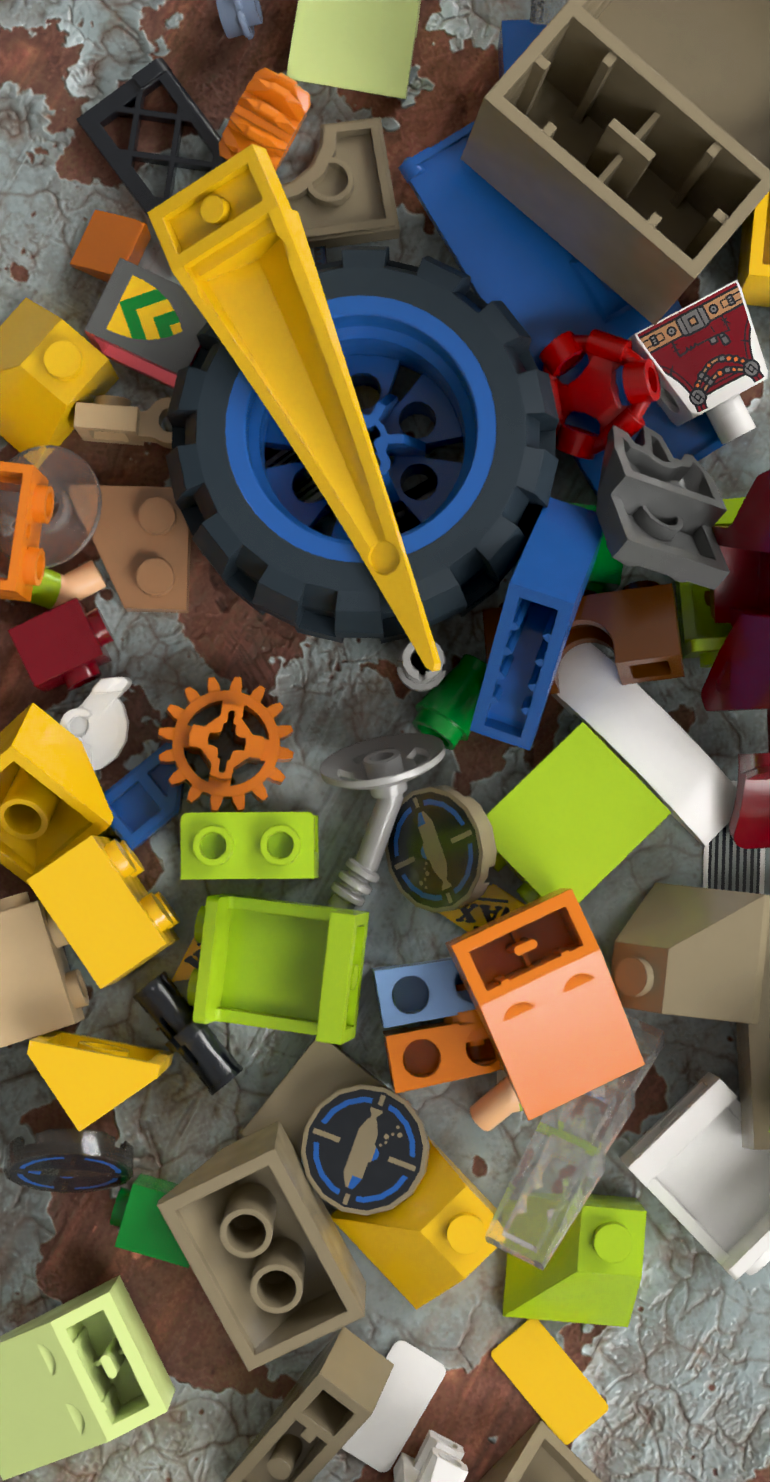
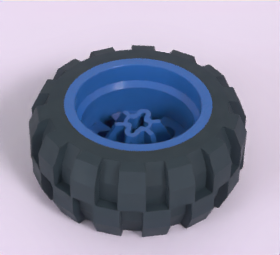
M341 246L342 260L316 265V269L354 388L363 385L371 386L380 394L376 404L370 408L361 409L370 440L372 441L376 438L373 442L374 453L392 509L400 505V508H405L419 524L400 535L429 626H433L456 614H459L461 617L465 616L499 589L500 582L520 559L542 508L548 507L559 461L556 458V428L559 418L549 373L538 370L529 351L530 335L502 301H491L488 304L470 290L471 276L428 255L422 258L419 267L391 261L389 246ZM207 322L196 335L201 348L192 366L178 370L166 416L172 425V451L166 455L175 503L181 510L191 531L192 540L202 555L207 558L221 576L228 588L261 615L268 613L294 626L297 633L343 643L344 638H380L381 644L408 638L339 520L337 519L331 537L313 530V527L320 518L326 516L332 509L324 497L315 503H305L295 496L298 484L304 479L311 477L303 463L300 461L269 468L265 467V447L294 451V449ZM400 366H404L419 373L421 376L399 402L398 397L392 395L391 391ZM422 414L429 417L435 427L428 436L413 438L406 435L400 426L408 416ZM463 442V463L425 458V454L430 453L436 447ZM389 456H395L392 466ZM417 474L430 475L437 482L436 491L425 500L411 499L402 490V485L407 478Z

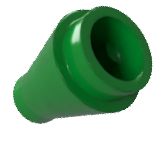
M464 654L459 663L444 677L440 684L433 688L415 706L418 712L412 722L415 729L419 733L440 738L444 743L445 749L454 750L460 740L467 741L471 732L470 727L487 664L472 655Z

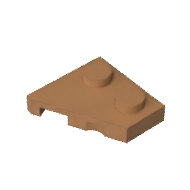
M71 485V495L124 609L127 612L189 613L191 531L181 510L175 503L172 487Z

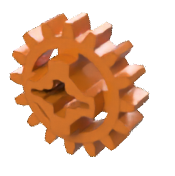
M210 677L207 683V694L200 696L195 689L189 686L184 689L188 706L183 709L170 704L167 708L168 716L176 722L175 728H159L158 738L172 743V749L162 752L158 758L160 764H175L177 770L168 779L171 787L179 786L184 782L191 786L186 802L192 805L203 794L210 797V812H218L223 799H231L236 812H242L245 808V795L251 793L256 800L262 803L268 798L263 783L267 780L281 785L284 781V774L275 765L276 762H289L293 759L294 752L280 746L281 740L292 735L293 728L290 725H276L275 719L284 707L279 702L266 708L261 703L265 692L263 686L259 685L250 695L242 693L241 677H234L229 690H221L216 678ZM221 705L220 715L207 725L193 724V726H189L190 722L200 712L207 708ZM244 709L260 722L267 739H264L263 736L252 734L242 719ZM228 718L232 719L231 732L234 733L233 742L243 745V750H233L230 759L226 761L224 772H220L218 748L214 745H209L208 740H218L222 730L226 728ZM184 750L188 751V753L200 755L210 770L208 782L192 770L186 760ZM246 763L254 765L258 763L264 764L260 771L251 779L241 784L230 786L233 772Z

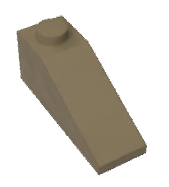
M342 1327L311 1362L223 1482H311L372 1415L394 1364L346 1327Z

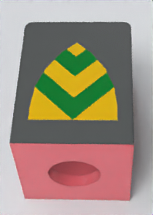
M120 258L84 331L91 344L108 359L174 389L178 370L192 366L201 348L196 335L207 323V320L182 286Z

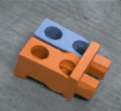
M452 957L372 968L380 1019L384 1028L443 1018L444 1021L411 1028L403 1027L383 1031L391 1082L395 1094L504 1070Z

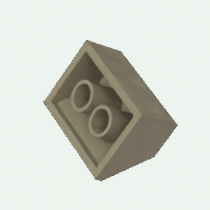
M280 1121L222 1148L158 1200L157 1207L248 1372L365 1317L366 1281L322 1199L307 1179L304 1166Z

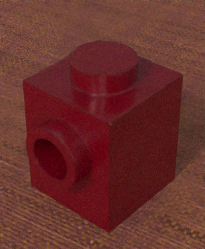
M78 598L67 601L8 630L34 687L45 693L63 684L66 685L68 690H74L89 684L102 675L99 667L112 661L105 645L113 642L114 638L98 607L88 612L87 607Z

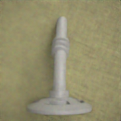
M422 733L380 736L344 747L328 756L321 763V777L327 784L355 790L369 789L371 797L377 798L356 858H348L345 862L349 869L340 870L338 877L341 879V882L334 881L330 886L334 893L326 906L351 910L355 906H363L365 899L362 897V894L370 895L373 889L369 883H377L380 879L377 870L403 801L402 793L408 789L407 781L424 774L444 758L445 747L440 738ZM416 754L429 758V760L419 765H416L412 759ZM342 776L354 779L355 781H346L340 779L339 777Z

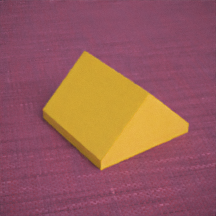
M58 1030L29 1040L27 1055L79 1132L157 1079L172 1065L174 1055L170 1051Z

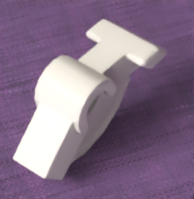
M128 677L100 678L84 702L78 708L66 712L61 719L60 724L82 741L95 774L96 770L105 768L118 758L127 742L129 720L125 705L120 700V697L132 685V680Z

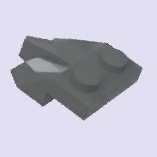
M613 425L607 437L596 505V514L612 558L627 566H640L668 575L678 582H691L715 590L729 575L730 571L712 530L715 523L727 511L713 477L692 454H684L681 460L673 458L662 436L644 425L641 428L635 441H633L627 432Z

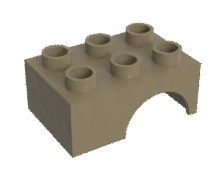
M568 0L485 95L461 160L648 321L656 325L770 191V0Z

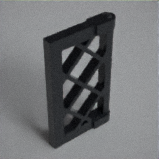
M163 58L153 60L134 74L129 81L76 119L148 218L147 212L172 197L177 168L210 172L227 161L219 154L220 135L172 73V70ZM162 86L178 107L177 114L143 109L145 97ZM117 117L133 119L128 150L119 149L104 129L106 125ZM142 120L175 125L170 156L137 151ZM183 126L193 127L213 154L212 162L179 157ZM135 162L168 166L163 198L155 197L134 170Z

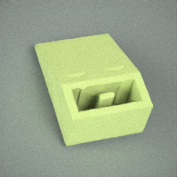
M120 1275L0 1336V1476L3 1481L107 1443L168 1411L175 1393V1387Z

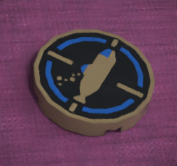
M447 785L414 790L403 798L385 848L388 869L399 891L416 907L433 913L465 908L480 898L490 883H485L488 877L489 868L495 867L497 854L493 828L481 805L470 795L463 796L458 791L453 790L457 788Z
M364 1084L337 1090L317 1105L305 1125L301 1146V1156L306 1177L320 1198L342 1212L366 1216L391 1210L414 1194L427 1171L430 1151L424 1123L412 1104L388 1088Z

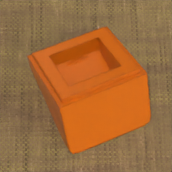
M95 210L70 262L71 267L108 283L120 258L138 266L151 239L147 224L134 218Z

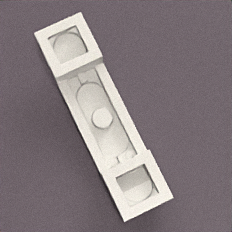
M584 643L569 650L562 658L558 669L560 693L551 695L572 716L575 714L662 800L661 802L672 812L671 815L703 847L706 846L730 822L737 791L735 785L683 728L637 683L622 685L616 664L592 643Z

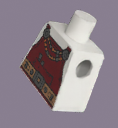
M738 280L658 321L656 325L652 324L628 338V340L632 341L633 351L644 359L650 358L653 360L659 374L661 386L660 397L657 403L676 426H680L706 412L722 445L756 428L740 393L768 379V370Z

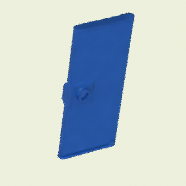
M475 121L431 148L428 147L413 157L405 158L398 167L460 270L471 276L470 286L474 293L488 304L491 301H502L530 335L529 351L538 370L543 371V363L539 359L542 350L553 339L566 331H572L576 335H589L596 328L628 339L635 333L652 325L650 321L461 160ZM678 300L660 320L683 309ZM587 353L575 367L557 378L564 384H569L578 378L589 364ZM623 365L616 370V383L619 389L621 404L629 406L631 404L627 399L623 386ZM657 401L651 402L642 417L645 421V426L662 436L673 458L681 460L684 454H692L699 461L723 446L706 412L680 426H676L671 422ZM573 411L565 421V424L577 426L598 435L600 433L599 421L586 413ZM640 430L631 437L633 441H635ZM605 450L595 454L593 460L573 456L596 496Z

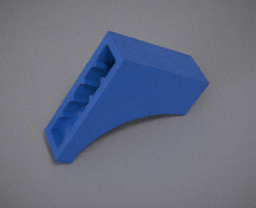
M551 497L549 498L548 507L542 508L508 585L470 731L530 751L563 650L603 538V531L595 511Z

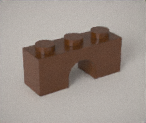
M636 581L626 585L623 590L598 594L595 591L585 589L560 662L564 655L575 646L584 643H598L606 646L614 653L615 664L622 685L685 677L677 606L672 583L660 585L655 581ZM504 602L499 605V608L482 610L487 663ZM559 665L549 695L560 693Z

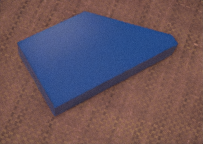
M166 742L104 792L114 817L110 827L133 851L181 813L184 783L171 787L168 779L177 770L175 764H160L158 758L162 752L172 749V743ZM184 750V754L187 760L188 751Z

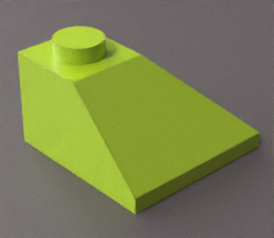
M512 1187L509 1227L512 1234L507 1240L502 1316L628 1327L642 1278L647 1211L637 1198Z

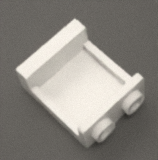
M707 1072L620 1159L716 1259L734 1280H737L744 1273L749 1276L757 1273L770 1261V1150L742 1148L741 1103L736 1099L737 1096L719 1077Z

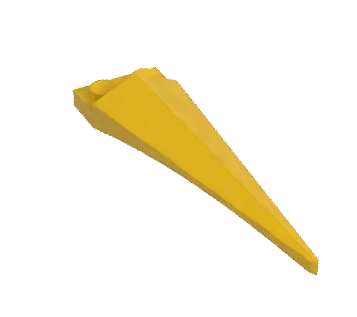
M251 144L147 212L172 273L243 372L307 469L370 571L424 666L432 672L439 671L441 661L299 213L291 209L266 148Z

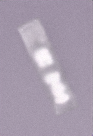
M626 1015L645 1065L544 1113L485 1234L486 1242L541 1270H544L605 1172V1155L635 1108V1092L664 1047L663 1030Z

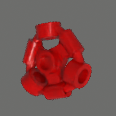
M595 328L589 335H576L572 331H566L553 339L542 350L539 359L543 363V372L549 373L559 418L556 428V449L576 457L593 460L595 454L605 450L608 433L613 425L627 432L630 437L635 435L645 425L642 417L651 402L659 400L660 378L653 360L650 358L644 359L632 350V341ZM587 353L589 364L581 375L569 384L562 383L557 377L575 367ZM623 365V386L627 399L631 404L629 406L621 404L619 389L616 383V370ZM573 411H577L597 419L600 424L599 435L577 426L565 424L568 415Z

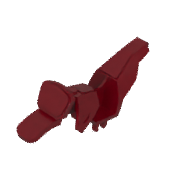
M770 470L756 477L733 523L730 526L712 527L730 573L715 590L710 589V591H705L704 593L707 606H710L714 622L730 623L732 626L701 690V698L705 710L725 712L767 709L769 753L738 754L737 791L729 823V832L736 845L744 849L770 848Z

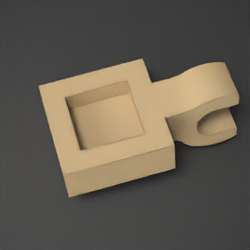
M98 395L94 397L93 403L76 402L73 427L83 441L144 446V442H153L172 449V432H167L161 427L163 419L167 416L171 397L161 398L148 410L140 411L139 407L131 406L129 399L113 395Z

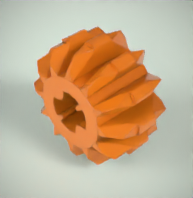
M266 67L255 72L252 80L249 81L244 93L239 98L230 116V120L222 133V138L219 142L220 156L228 160L251 144L266 148L273 167L277 171L307 116L306 114L311 106L310 94L298 86L297 81L281 72L278 74Z

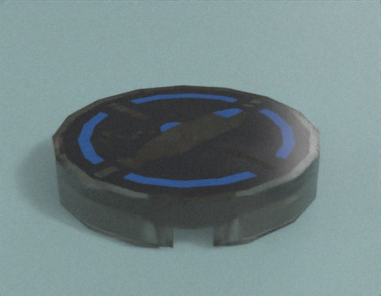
M77 1128L44 1130V1132L36 1133V1143L25 1145V1139L22 1136L15 1138L5 1148L4 1173L7 1179L17 1185L39 1191L88 1193L108 1190L126 1184L134 1177L133 1146L127 1141L120 1144V1148L115 1147V1137L109 1136L108 1133L83 1129L79 1132Z

